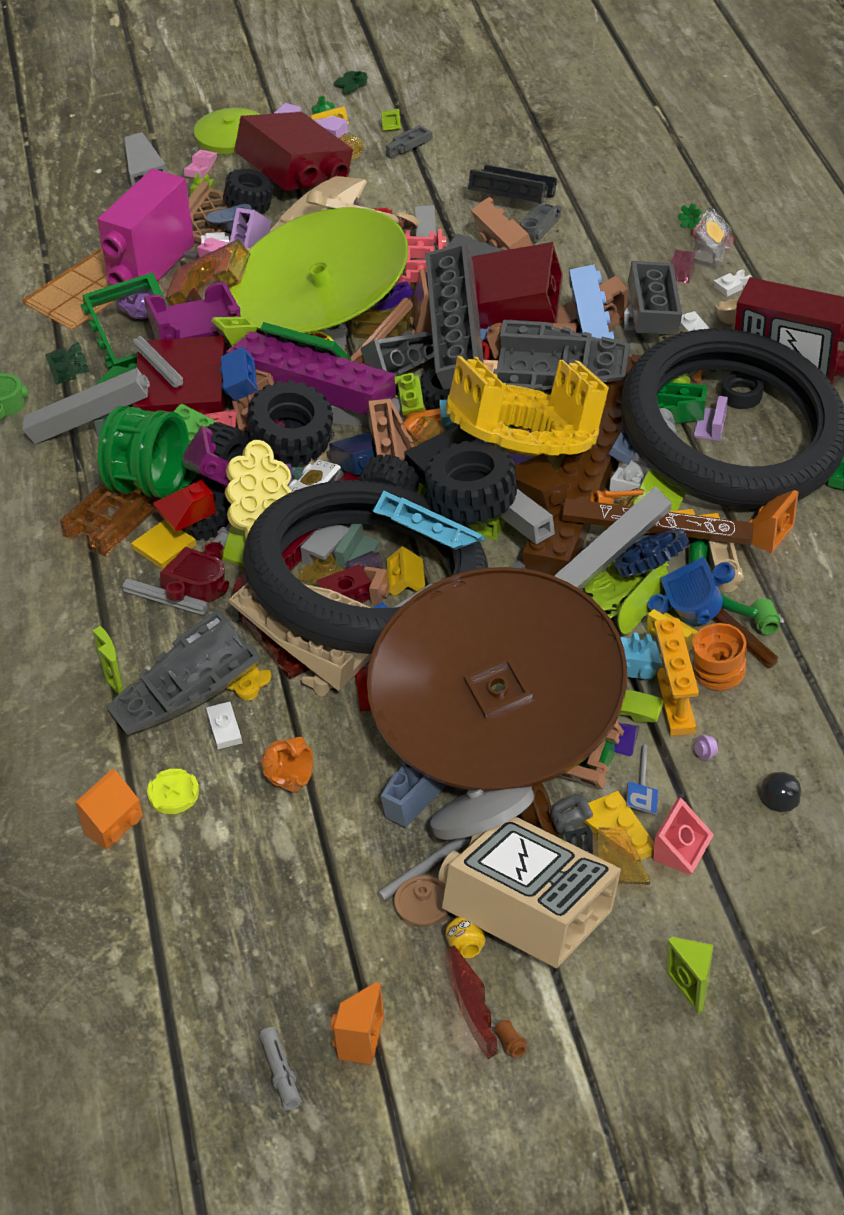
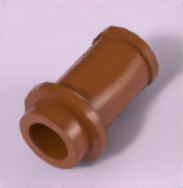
M510 1020L499 1022L494 1030L506 1046V1053L514 1058L525 1054L527 1051L526 1039L519 1036Z

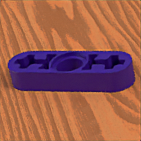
M407 281L401 282L392 287L381 300L359 314L364 322H368L398 305L403 298L408 299L412 295L413 289Z

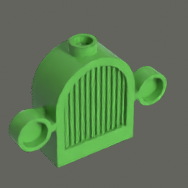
M0 367V419L20 411L25 404V398H29L27 385H21L20 379L15 375L2 373Z

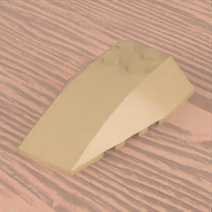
M335 176L312 190L322 192V197L329 198V195L341 197L343 202L353 204L355 200L359 199L367 182L366 179ZM309 191L281 216L275 226L270 229V232L295 218L329 208L307 203Z

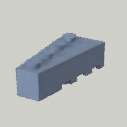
M402 760L400 770L392 776L381 794L385 817L407 827L447 785L421 774Z

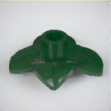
M349 71L344 73L343 77L336 79L333 86H343L342 93L344 95L366 85L368 76L366 72Z

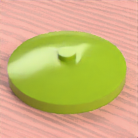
M225 108L213 111L203 116L194 127L195 141L206 151L217 154H236L234 150L240 116L258 115L259 113L245 108Z

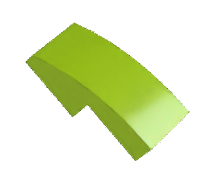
M626 690V696L619 715H630L634 722H657L664 701L653 695Z

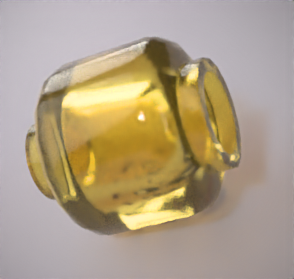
M345 133L339 137L340 140L353 149L352 159H356L362 154L363 143L359 137L352 133Z

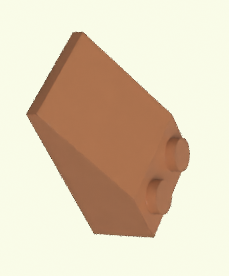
M420 269L412 307L413 316L410 317L413 334L432 331L428 278L424 269Z

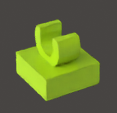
M399 109L381 111L383 131L401 129Z
M196 173L190 188L191 194L202 180L210 182L209 188L213 189L215 187L214 179H210L208 174H205L204 178H199V173Z

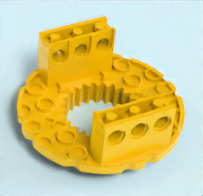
M457 356L450 394L446 403V413L451 415V421L459 424L462 430L486 443H493L495 447L500 446L509 453L524 456H538L543 453L545 456L571 455L591 449L593 444H596L609 387L580 361H575L568 365L565 361L559 360L551 395H547L542 391L526 387L506 385V383L501 382L497 378L496 374H493L488 369L487 365H484L479 360V357L466 361L462 356ZM510 424H513L515 427L522 426L524 429L530 428L533 432L529 433L528 431L515 428L509 429L508 426Z

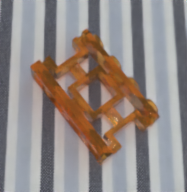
M101 483L60 520L63 536L74 538L82 532L89 536L90 547H97L98 554L106 557L156 510L153 503L160 500V498L148 497L140 490H135L129 494L112 492ZM110 505L118 509L111 517L102 513Z

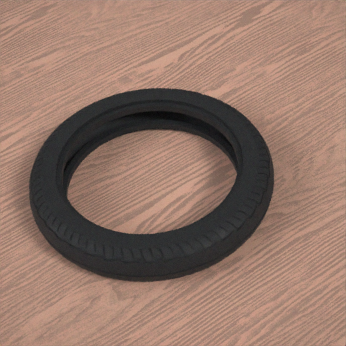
M712 328L682 332L660 341L647 350L635 362L625 380L621 395V416L626 434L636 453L664 481L684 493L703 501L734 508L760 509L777 496L793 490L798 491V500L822 487L835 473L844 457V405L835 387L826 375L810 360L773 339L733 329ZM727 369L746 373L772 384L792 399L808 423L811 444L796 457L774 465L741 466L722 462L693 449L670 429L660 412L657 394L674 378L692 371Z
M363 480L319 483L295 490L277 499L253 523L247 535L243 552L244 571L248 585L260 605L277 622L292 632L318 644L343 651L372 654L383 628L401 607L368 608L354 606L332 600L311 590L292 574L282 557L284 550L295 539L314 529L334 524L361 523L386 527L407 534L429 547L442 560L450 577L471 570L488 568L487 558L480 542L454 550L394 522L390 517L374 513L373 510L383 491L411 501L434 513L436 512L430 506L428 497L423 494H418V492L396 485ZM465 522L458 523L470 529V527Z

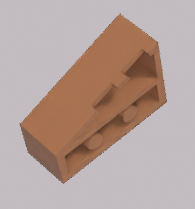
M488 197L471 209L480 232L478 235L482 242H486L496 248H502L503 250L532 246L528 233L515 220L511 219L509 221L503 215L505 211L494 206L492 198Z
M391 398L368 401L367 415L374 457L380 454L383 456L390 454L391 457L397 456L403 461L404 451L415 445L412 437L404 427L403 421Z

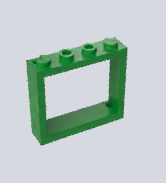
M153 272L83 294V304L80 305L84 316L88 315L90 320L88 321L89 328L92 333L95 332L97 335V346L99 350L104 351V360L108 368L113 366L127 368L130 363L137 365L138 353L116 360L93 307L146 290L149 296L161 295L165 299Z

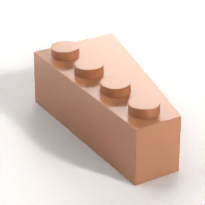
M614 276L599 285L600 291H604L606 303L603 304L604 311H608L611 324H607L608 329L624 324V314L628 307V288L617 276ZM571 300L559 307L557 323H576V333L581 334V324L578 323L576 314L577 305Z

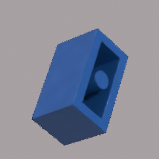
M244 347L221 356L222 388L227 395H230L237 401L258 391L254 358Z

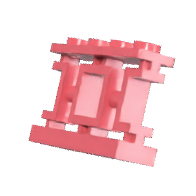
M438 229V234L430 231L429 237L410 236V230H406L405 236L408 242L406 276L401 274L394 286L404 281H407L409 285L410 282H417L420 269H424L427 275L426 260H410V258L426 259L425 253L434 251V243L437 244V250L446 248V236H442V229Z

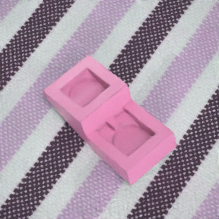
M199 150L192 155V163L184 168V176L194 178L196 173H199V178H203L213 166L217 153Z

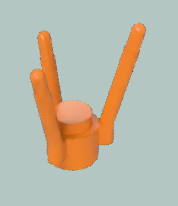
M594 490L590 495L589 501L613 504L614 499H621L622 496L643 495L644 491L603 492Z

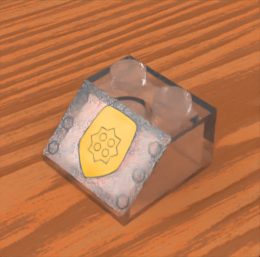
M709 207L693 231V263L715 269L718 263L723 261L727 249L732 247L733 237H731V227L714 208Z

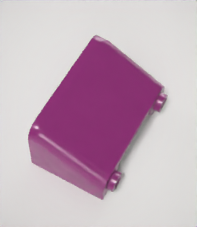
M225 281L208 286L205 291V299L166 306V301L161 295L144 297L145 308L156 340L220 336L211 322L212 317H241L240 307Z
M201 425L183 453V464L188 470L227 487L230 483L226 474L229 462L213 454L216 450V444L211 442L212 430Z

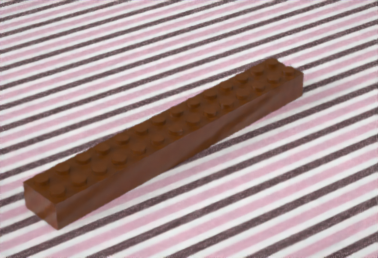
M633 354L632 357L628 356L624 380L605 383L609 389L596 444H593L591 449L587 451L564 455L557 473L565 484L569 499L589 501L590 495L594 490L603 492L606 490L617 462L613 456L609 455V452L624 427L621 416L623 386L631 368L642 355ZM565 502L545 509L553 515L555 534L538 544L528 539L523 550L525 569L555 576L580 554L591 524L562 520Z

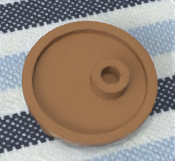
M426 875L416 876L402 883L396 891L394 900L396 911L404 920V923L408 926L425 927L445 922L449 911L442 908L446 884L439 881V878Z

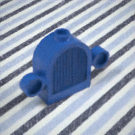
M702 557L661 577L660 579L667 595H653L648 600V608L650 611L655 609L661 614L673 608L679 618L686 624H706L721 610L723 596L719 586L732 581L735 577V571L730 563L722 562L716 565L712 572L709 564Z

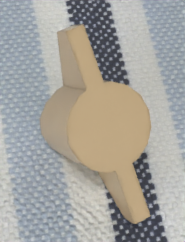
M318 674L314 677L302 676V683L312 687L318 696H325L331 688H334Z

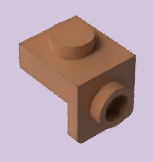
M365 566L364 571L372 582L369 587L371 604L378 605L389 594L390 585L387 570Z

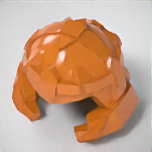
M303 737L278 740L265 750L260 759V766H262L263 774L272 784L281 786L290 792H298L308 783L312 775L313 753Z

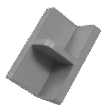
M340 524L318 528L301 546L302 564L311 567L318 558L325 560L327 557L335 559V549L349 531V528Z

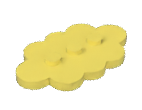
M261 440L249 442L243 450V455L233 458L227 465L226 474L230 483L225 489V496L231 503L227 512L228 520L236 529L245 530V537L247 538L250 528L259 515L274 501L292 492L287 486L291 479V473L287 465L281 461L274 460L271 447Z

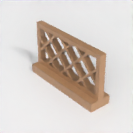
M204 180L201 181L188 199L192 228L195 230L193 231L194 241L201 243V235H205V233L225 231L222 226L212 227L211 224L217 223L208 222L206 216L213 211L228 208L227 204L224 203V192L209 188L210 182ZM210 196H214L219 199L210 200ZM220 204H222V205L224 206V207H221V208H215V207H214V205H220ZM210 207L211 209L203 211L201 208ZM202 217L203 219L201 221H194V218ZM207 226L208 229L199 230L198 227Z

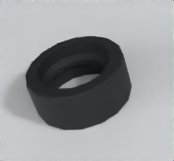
M739 371L730 372L722 380L721 396L728 397L727 405L733 408L749 409L755 407L761 402L763 396V380ZM747 387L753 391L741 393L732 390V388Z

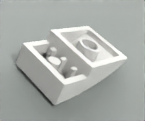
M635 453L629 465L619 462L618 469L610 481V491L639 490L647 472L651 471V469L637 453ZM622 496V498L634 500L635 496Z

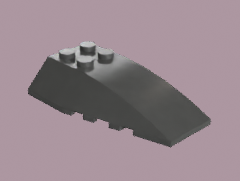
M503 320L500 334L501 352L498 368L494 369L493 374H496L497 378L501 382L506 383V385L521 386L538 391L552 389L559 360L565 361L568 365L569 363L580 361L604 384L625 379L630 343L603 336L601 339L592 337L591 333L583 332V334L572 332L571 328L562 327L560 329L553 327V324L547 322Z
M218 609L173 641L174 647L167 654L163 651L156 658L158 662L150 670L145 669L139 674L141 679L135 685L129 684L106 706L127 735L153 727L191 710L231 686L235 681L261 663L262 658L249 643L247 645L236 634L227 618Z

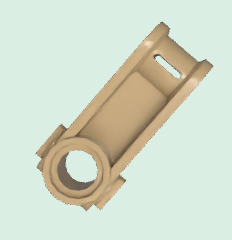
M706 539L707 555L712 572L716 565L722 562H728L735 571L734 579L729 583L719 586L721 592H733L740 586L741 581H744L734 543Z

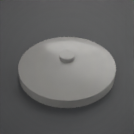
M531 787L483 792L481 789L469 790L441 808L433 816L430 824L435 836L440 839L451 840L473 836L493 829L519 815L533 802L534 793Z

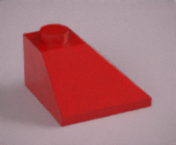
M202 480L153 503L155 509L175 532L216 513L213 492Z

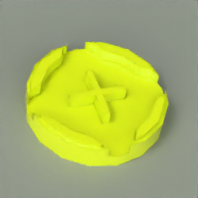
M183 769L161 771L147 786V797L150 805L156 811L164 814H178L186 811L195 804L199 796V786L196 777L193 774L191 776Z

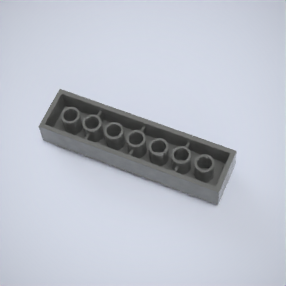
M466 242L425 253L435 369L444 390L451 388L457 356H462L466 361L479 357V360L484 364L473 259Z

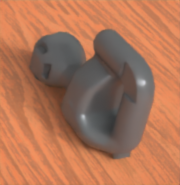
M579 794L571 795L557 802L549 809L551 820L557 832L561 835H564V832L576 830L582 825L584 820L593 817V812L587 800ZM577 805V808H574V809H571V810H569V811H567V812L561 813V812H563V811H565V810H567V809H569V808H571V807ZM575 837L572 838V845H574V846H575ZM582 837V850H584V837Z

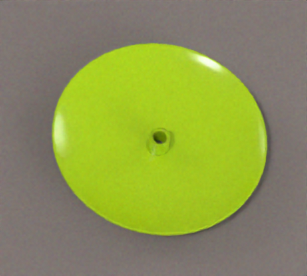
M340 207L338 209L330 208L316 211L286 222L255 243L238 263L231 279L230 292L240 307V316L247 317L257 326V329L261 330L263 322L302 333L330 328L363 313L392 289L406 266L408 242L404 231L397 222L381 212L358 207Z

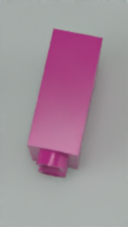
M153 168L97 218L101 238L100 245L103 249L107 272L106 278L110 286L152 272L158 281L184 255L185 251H188L194 245L186 178Z

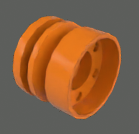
M723 623L709 624L701 628L693 640V671L695 678L702 686L718 691L728 690L739 685L746 674V640L744 634L738 628Z

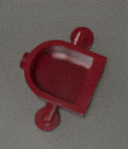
M211 542L206 544L204 548L205 553L185 547L160 572L161 588L166 589V597L169 600L178 601L186 595L210 602L227 592L229 581L225 580L224 564L220 560L224 556L221 543Z

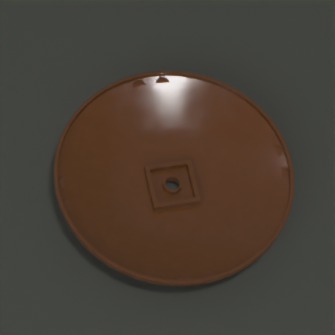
M512 567L477 569L445 578L425 588L407 601L391 617L378 637L371 654L367 676L368 699L377 728L386 743L404 762L421 774L452 787L473 791L481 789L483 792L531 787L568 772L583 762L605 740L618 719L626 696L627 661L624 646L615 625L595 600L579 588L560 578L535 570ZM495 684H503L505 686L501 691L491 689Z

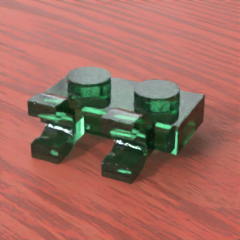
M79 342L73 344L69 351L63 348L45 354L56 385L77 379L76 374L90 372L87 364L81 365L87 362L82 352L76 353L82 350Z

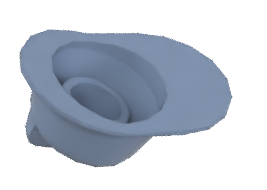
M240 204L232 208L213 211L206 216V220L211 223H220L224 230L232 232L236 208L251 210V206L249 204Z

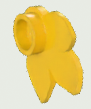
M256 666L252 671L227 687V689L234 690L242 700H253L257 697L260 688L270 682L271 671H259Z

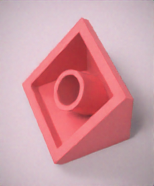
M677 798L655 836L653 860L686 874H692L714 834L682 798Z

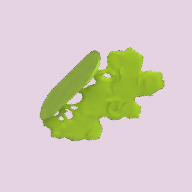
M614 560L607 567L608 571L601 572L584 587L585 592L593 594L592 599L604 611L609 609L617 610L607 615L610 619L618 615L620 632L629 634L650 611L647 605L648 600L655 594L663 595L665 593L660 578L668 574V561L658 568L647 570L643 573L646 574V577H641V572L636 576L632 574L629 577H621L614 567ZM628 596L620 606V601L624 597Z

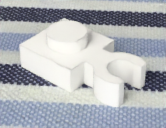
M739 270L734 276L729 273L714 280V288L728 297L742 290L749 277L752 276L744 277V270Z

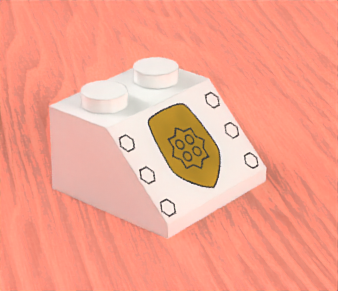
M317 460L313 465H307L302 472L303 476L299 480H293L288 487L293 492L319 483L338 481L341 467L334 463Z

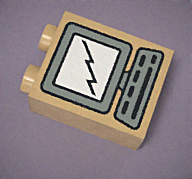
M514 817L493 829L473 835L469 847L460 854L452 851L445 858L439 871V881L446 884L442 908L458 917L466 919L473 925L543 962L558 968L612 912L621 868L518 817Z

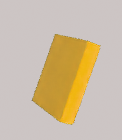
M165 519L131 543L134 551L162 570L185 547L192 549L197 545L195 538L183 530L175 532Z

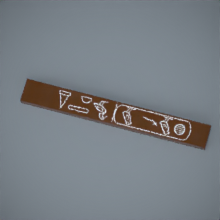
M565 498L562 520L610 527L631 507ZM668 512L647 531L663 533L667 529L670 531L673 528H681L687 537L751 545L753 523Z

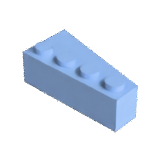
M595 264L570 269L569 285L572 288L573 302L577 305L576 314L578 323L581 324V334L587 332L591 333L592 337L601 339L603 336L614 339L613 331L609 332L607 325L611 324L609 312H605L603 306L606 303L605 293L600 291L599 284L602 283L600 270L596 271Z

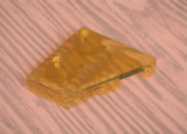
M599 827L598 858L621 868L618 884L650 885V876L646 873L640 861L641 858L633 847L626 828Z

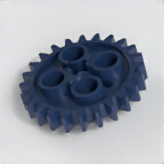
M673 528L670 531L667 529L663 533L658 532L654 536L650 535L633 544L631 548H628L615 560L614 567L621 577H629L632 574L636 576L640 572L643 574L649 569L653 570L662 566L667 561H670L671 557L678 556V552L684 551V547L688 546L689 540L681 528Z

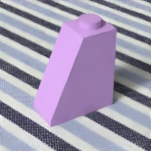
M236 208L229 243L251 248L269 233L271 220L255 210Z

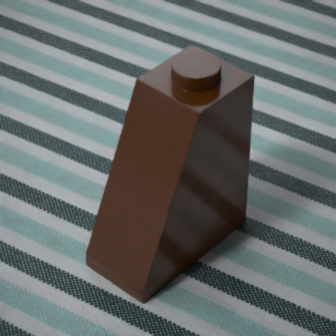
M544 453L515 465L517 489L539 506L549 509L564 503L565 498H568L563 480Z

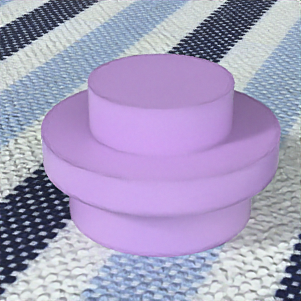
M707 735L697 737L694 745L696 754L704 761L711 760L718 752L716 740L712 736Z

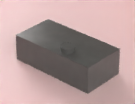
M632 261L628 286L636 333L678 334L682 319V309L673 263Z

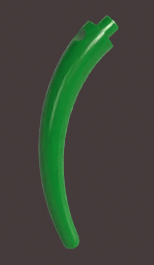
M698 538L695 543L690 544L689 564L702 557L705 560L707 559L708 547L705 545L704 539ZM722 593V608L748 617H756L758 615L756 608L741 604Z

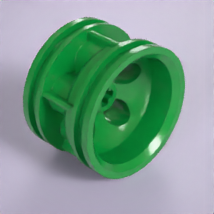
M118 406L113 409L104 422L98 443L97 463L103 485L112 492L129 494L135 490H140L148 497L160 499L177 492L187 468L183 464V453L189 445L188 429L183 417L176 412L161 410L156 412L143 411L138 407Z

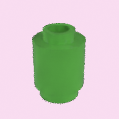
M770 599L756 600L751 607L758 610V615L752 617L757 629L765 635L777 632L780 628V617L773 602Z

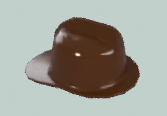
M542 783L532 786L534 800L519 814V818L558 837V832L549 815L551 803L547 790Z

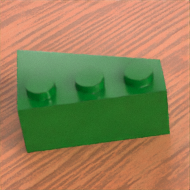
M668 382L657 394L659 408L671 411L675 423L704 420L708 386Z

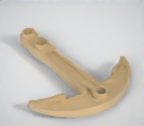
M315 190L310 191L306 200L309 204L329 209H338L340 207L365 208L343 202L341 197L329 195V198L322 197V192ZM406 210L397 212L396 215L381 212L396 221L402 229H418L420 219L406 214Z

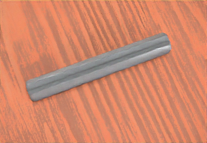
M138 336L133 339V346L174 388L183 385V378L143 337Z
M126 579L122 585L124 592L200 615H205L209 608L206 601L186 595L178 601L169 600L166 597V589L133 579Z

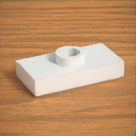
M231 702L206 707L217 749L242 744V738Z

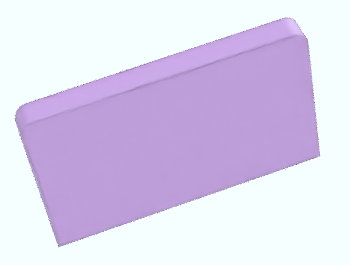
M719 396L716 409L705 408L704 420L697 421L694 432L695 438L720 441L727 413L728 397Z

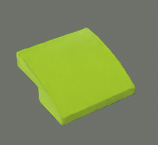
M99 626L92 630L105 681L120 694L124 687L115 648L109 635Z

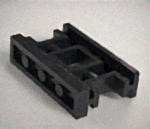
M485 165L484 169L470 170L468 189L543 203L546 196H555L557 178Z

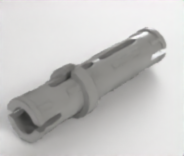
M268 1027L260 1032L259 1037L273 1073L272 1082L279 1091L284 1109L293 1110L302 1103L295 1085L296 1076L289 1068L277 1029L275 1027Z

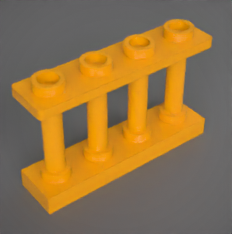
M678 618L656 620L654 626L661 650L662 665L655 676L661 699L664 701L663 708L670 736L696 734V724L689 697H697L699 690L680 620Z

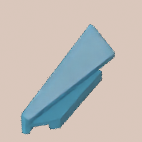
M383 491L373 510L376 514L390 517L394 522L454 550L476 542L485 541L482 534L386 491Z

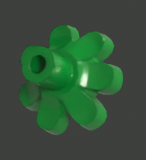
M319 96L317 104L312 106L313 114L334 109L335 105L326 101L325 96Z
M693 203L689 205V208L685 205L681 207L683 213L678 214V219L683 220L680 224L682 228H686L689 225V229L692 230L696 227V224L699 225L702 222V219L699 217L702 214V210L696 209L697 207Z

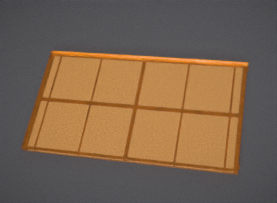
M100 248L22 299V302L73 330L89 319L88 315L84 316L80 306L83 304V294L110 286L106 278L107 272L103 249ZM112 302L93 307L95 313H98Z

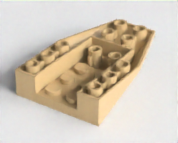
M248 582L229 599V603L338 691L371 658V654L334 649L292 632L264 610L255 598ZM306 585L311 590L332 600L371 608L330 589Z

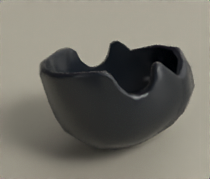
M773 772L764 778L761 786V802L771 810L784 812L791 811L799 805L801 785L794 775L786 772Z

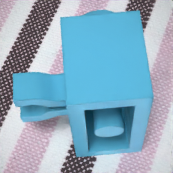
M634 632L631 638L620 637L626 655L627 677L653 680L662 665V660L657 644L652 640L651 635L646 634L643 640H640L638 633Z

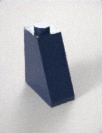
M369 432L329 443L332 463L339 465L341 469L354 475L361 474L370 458L374 457Z

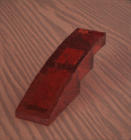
M239 612L240 618L253 637L289 680L310 670L309 667L277 644Z
M455 945L449 948L450 964L459 1006L473 1038L486 1058L490 1059L497 1055V1038L490 1030L491 1011L484 1003L486 1001L485 985Z

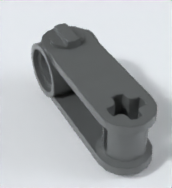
M543 201V203H539L521 220L519 225L528 233L532 245L538 243L557 223L561 216L562 207L560 205H549L546 201Z

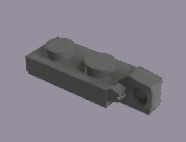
M421 125L416 126L394 137L393 141L386 145V155L392 158L398 156L399 153L409 151L432 139L433 132Z

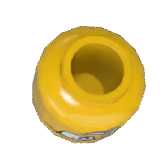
M456 917L446 928V937L453 954L458 957L473 958L485 946L486 939L482 929L462 917Z

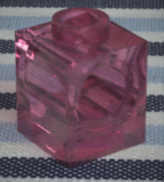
M675 250L671 263H673L676 281L690 283L695 269L696 252Z

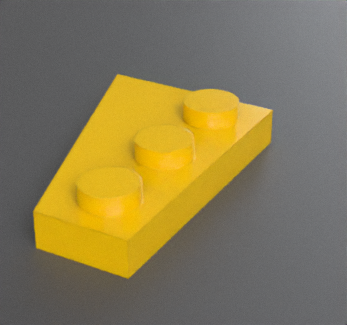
M619 791L588 803L593 812V817L583 822L591 828L595 835L600 834L608 840L612 848L633 864L654 855V841L631 808L626 806V801Z

